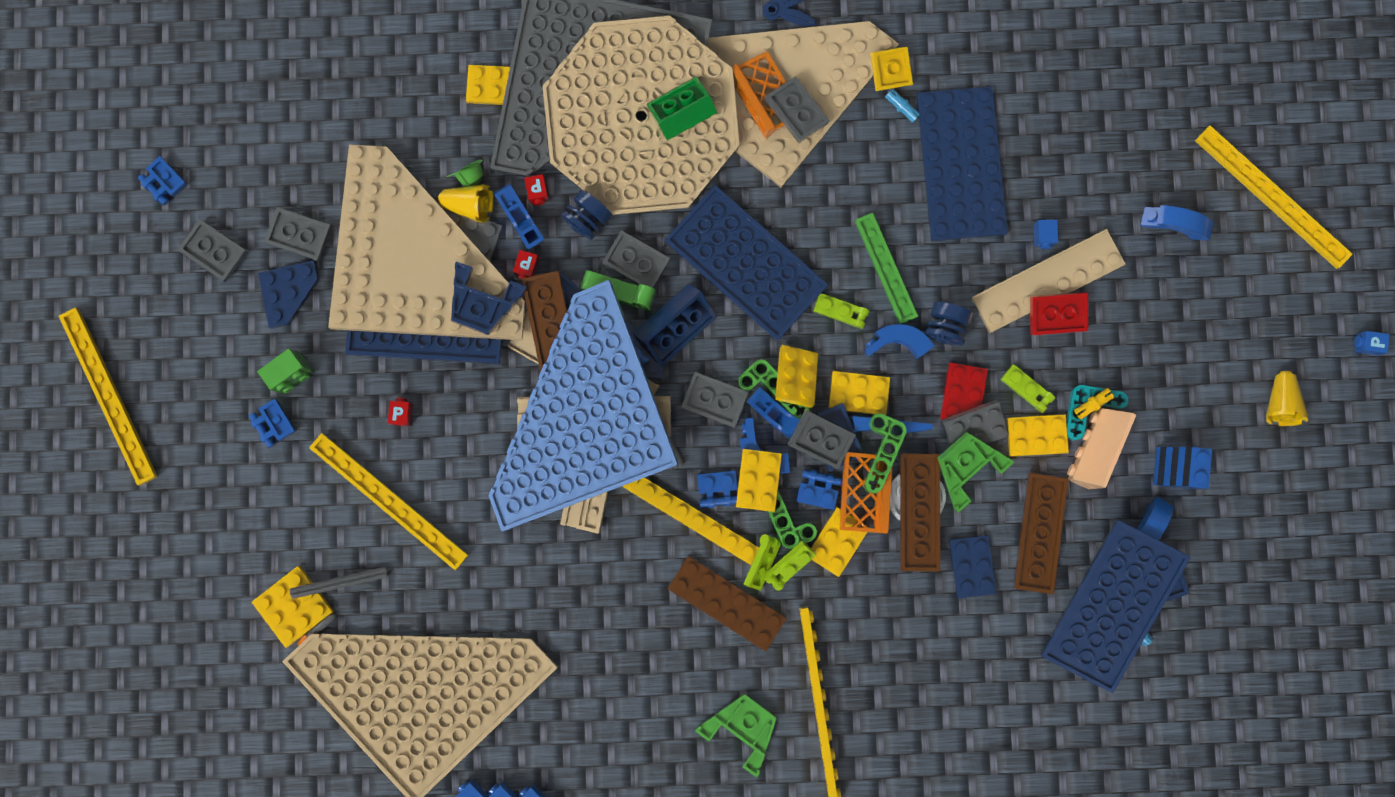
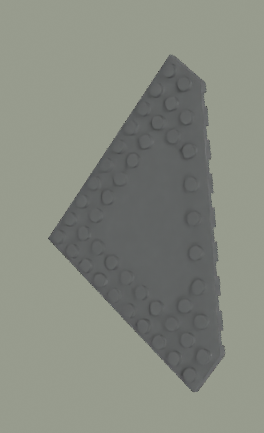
M523 0L490 169L528 177L550 162L543 85L554 74L562 61L567 58L579 40L584 37L593 23L671 16L684 29H687L694 35L697 40L707 46L712 19L618 0Z

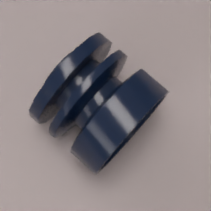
M580 190L573 199L578 207L575 208L568 205L567 209L571 214L563 211L561 217L576 233L592 240L595 236L589 229L598 233L600 230L595 222L605 225L612 216V213L591 194Z
M934 302L930 316L938 321L928 322L927 326L930 328L926 329L925 335L942 344L963 346L965 343L963 337L967 336V331L960 327L970 326L973 316L972 311L951 303Z

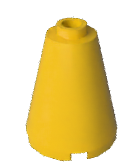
M489 185L444 189L438 196V202L443 209L480 223H486L490 217H487L488 212L493 210L494 199L493 192L488 189L490 188Z
M1281 371L1275 376L1266 413V422L1272 425L1273 421L1278 422L1279 426L1300 425L1302 420L1308 421V414L1297 377L1291 371Z

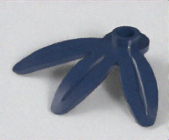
M771 0L763 7V15L768 20H776L781 17L786 21L801 26L812 27L816 24L815 20L807 14L798 10L788 9L804 0ZM775 8V12L771 13L769 9Z

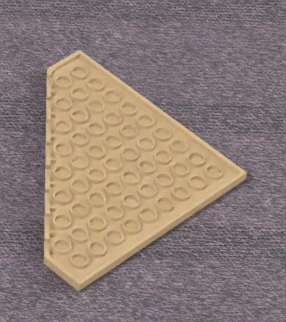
M870 21L709 38L707 47L729 66L740 65L768 51L785 81L787 82L796 76L830 120L826 126L801 143L796 141L786 126L765 138L734 87L740 144L735 152L782 188L872 79L873 70L870 53L896 49L899 44ZM766 59L759 61V67L769 68ZM742 69L744 75L753 76V69ZM756 71L754 78L765 81L767 74ZM769 75L767 82L778 85L779 80L777 77ZM753 82L752 88L754 91L762 93L764 85ZM766 86L764 94L768 95L775 89ZM763 98L761 102L762 105L766 108L771 109L769 104ZM772 114L771 120L774 125L781 123L779 117Z
M349 145L328 328L334 330L523 340L526 303L522 297L489 335L451 321L456 261L473 268L467 287L503 299L509 283L387 147Z
M311 634L282 661L405 797H424L558 668L532 638Z

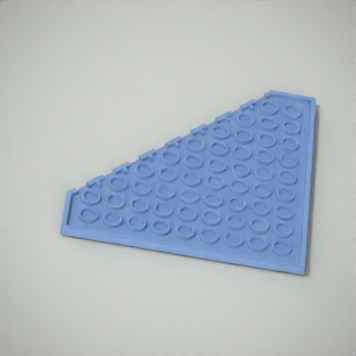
M610 280L574 294L570 301L571 304L568 312L565 313L557 338L554 339L548 359L544 363L538 377L537 385L529 398V404L521 417L517 427L518 430L510 443L504 463L501 464L496 476V482L488 495L501 532L679 465Z

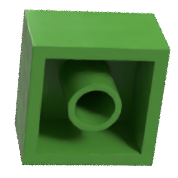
M288 348L257 372L270 390L287 394L295 388L294 385L298 382L306 381L310 377L309 374L314 371L301 353Z

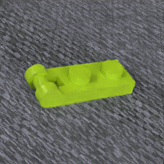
M821 293L818 296L813 312L864 329V320L869 315L870 310ZM853 312L858 314L857 319L851 318Z
M1014 364L1011 365L1000 379L1041 413H1044L1049 402L1052 403L1055 399L1053 394L1046 391ZM1038 395H1041L1043 397V399L1040 402L1036 400V397Z
M766 534L760 538L761 545L744 582V585L760 591L765 582L763 577L771 569L781 545L779 539L772 538Z
M801 541L769 569L763 579L767 583H771L772 587L777 591L781 590L792 576L816 556L814 550Z

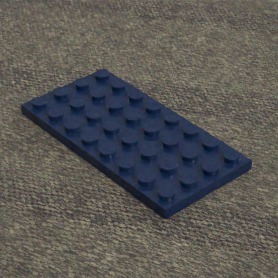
M992 87L917 93L931 242L1006 236L1008 233Z
M716 185L664 240L665 243L777 342L828 286L823 279Z
M347 330L345 354L349 356L500 364L502 339Z
M1116 519L1043 649L1041 656L1113 694L1191 557Z

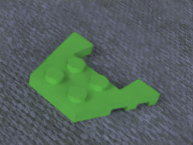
M967 432L938 457L953 507L957 512H960L971 502L961 486L990 461L997 472L1002 474L1014 463L1013 460Z
M744 693L698 726L695 732L707 741H710L721 725L754 749L742 767L757 778L776 722V716Z

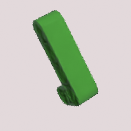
M592 271L585 272L580 287L581 290H586L610 280L619 303L651 311L656 295L654 288L642 284L636 286Z
M758 360L739 377L738 384L740 389L751 391L761 383L775 398L776 388L770 387L769 381L777 379L778 373L767 361ZM764 365L767 371L764 374H759L756 371V367ZM745 377L750 378L752 385L745 387L742 384V379ZM777 400L787 412L799 420L801 419L802 415H796L797 409L794 406L792 409L789 408L792 403ZM796 405L798 409L803 408L804 411H809V407Z
M880 413L875 414L869 420L870 429L884 436L864 482L865 490L871 494L882 490L907 431L906 426L902 422ZM875 418H880L883 421L882 428L874 426ZM893 426L900 427V436L893 435ZM885 444H891L894 447L892 454H887L884 451ZM879 461L886 464L884 472H879L876 468V464ZM872 473L883 476L882 479L879 477L876 481L878 488L872 490L869 482L874 481L876 477Z
M777 489L776 499L780 505L775 512L768 511V514L781 544L786 548L792 549L801 541L807 543L813 540L817 534L815 526L806 523L794 528ZM780 516H784L787 519V525L783 528L777 525V519ZM807 526L813 531L809 538L804 537L802 534V530ZM788 534H792L795 537V542L792 545H787L784 541L785 536Z

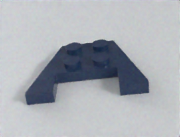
M456 261L451 321L489 335L527 291V287L510 281L503 299L467 287L473 268Z

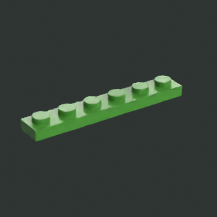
M873 213L856 219L854 222L898 323L903 324L917 318L916 310Z

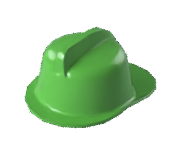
M482 159L464 166L451 175H454L464 186L479 184L483 177V170L480 164Z

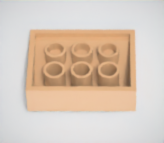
M1103 408L1096 412L1094 411L1090 417V422L1092 423L1089 429L1085 430L1082 437L1084 442L1075 453V457H1077L1075 463L1071 464L1068 469V480L1087 489L1106 488L1136 414Z

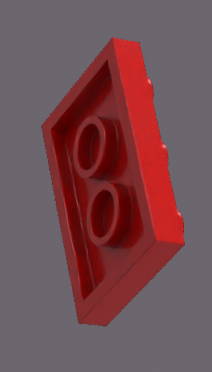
M1088 293L1030 296V335L1088 331Z
M948 363L940 420L982 405L988 369Z

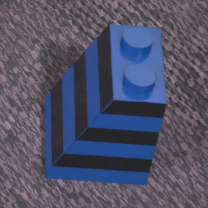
M1156 447L1153 485L1187 490L1209 489L1212 449Z

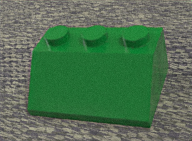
M697 77L646 104L666 140L676 137L678 134L717 113L710 95Z

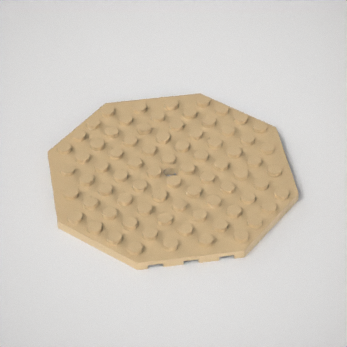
M671 16L593 23L584 37L579 40L571 53L562 61L554 74L543 85L550 163L582 190L600 201L612 215L689 208L740 145L732 67L722 61L712 50L703 45ZM697 77L710 95L717 113L678 134L676 137L666 140L646 104ZM639 111H644L647 114V118L642 122L636 119V114Z

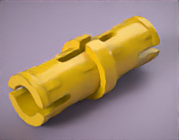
M1106 388L1095 397L1091 396L1088 398L1086 403L1074 409L1076 414L1082 410L1084 411L1078 415L1082 420L1094 410L1098 411L1101 409L1100 406L1114 399V396L1111 393L1105 397L1106 394L1111 392Z

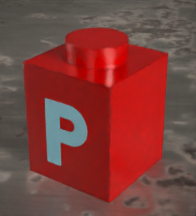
M543 174L524 178L528 200L531 204L538 206L545 204V201H549L546 180Z
M519 250L513 269L518 279L521 280L535 276L540 261L539 256Z
M396 398V401H390L387 424L411 427L413 404L405 398Z

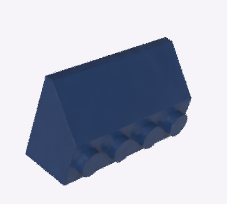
M688 284L636 329L633 335L645 351L662 367L714 321L717 316L702 292Z

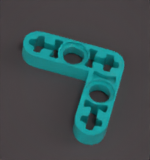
M1079 385L1071 390L1066 420L1067 438L1069 440L1081 439L1084 436L1087 416L1082 420L1073 416V409L1081 406V404H1074V402L1079 401V395H1076V392L1081 389L1085 396L1080 398V403H1086L1088 398L1094 397L1097 392H1102L1105 389ZM1110 390L1111 392L1106 394L1105 397L1112 393L1114 398L1119 396V399L1123 402L1117 405L1116 401H1108L1100 407L1122 409L1127 406L1128 397L1123 392ZM1071 420L1074 422L1081 421V424H1076V430L1079 431V434L1075 435V437L1070 432L1071 429L1075 428V423H1071Z

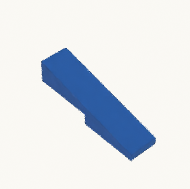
M852 416L851 423L854 432L871 430L869 427V420L871 418ZM875 418L874 426L882 428L883 421ZM900 421L906 426V433L933 429L932 424ZM892 427L893 435L901 434L900 427Z

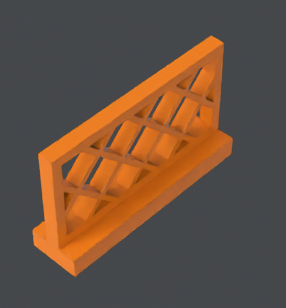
M768 51L740 65L735 64L731 66L733 69L734 87L763 136L767 138L773 132L784 127L785 125L782 121L774 125L771 117L772 114L776 115L772 108H766L761 103L762 99L766 97V94H764L766 86L777 89L780 87V84L786 83ZM766 59L769 68L759 67V61ZM742 69H753V76L744 75ZM756 71L767 74L765 81L754 78ZM769 75L777 77L779 80L778 85L767 82ZM753 82L764 85L762 93L753 90Z
M847 452L844 458L839 530L888 533L892 467L881 491L875 493V495L868 493L863 499H860L855 493L861 485L864 487L865 479L862 480L856 472L862 466L869 472L870 468L866 463L870 459L875 458L876 455ZM849 457H856L861 463L854 470L849 465ZM879 461L877 463V470L884 472L886 464ZM852 475L860 482L853 489L848 485V479ZM877 475L874 480L877 481L879 477L882 479L883 476ZM851 494L858 501L853 508H850L847 504V498ZM870 496L875 500V506L871 510L863 503ZM860 505L867 512L861 519L853 512ZM850 514L857 520L852 527L845 526L846 517ZM869 515L874 520L873 528H867L862 522Z

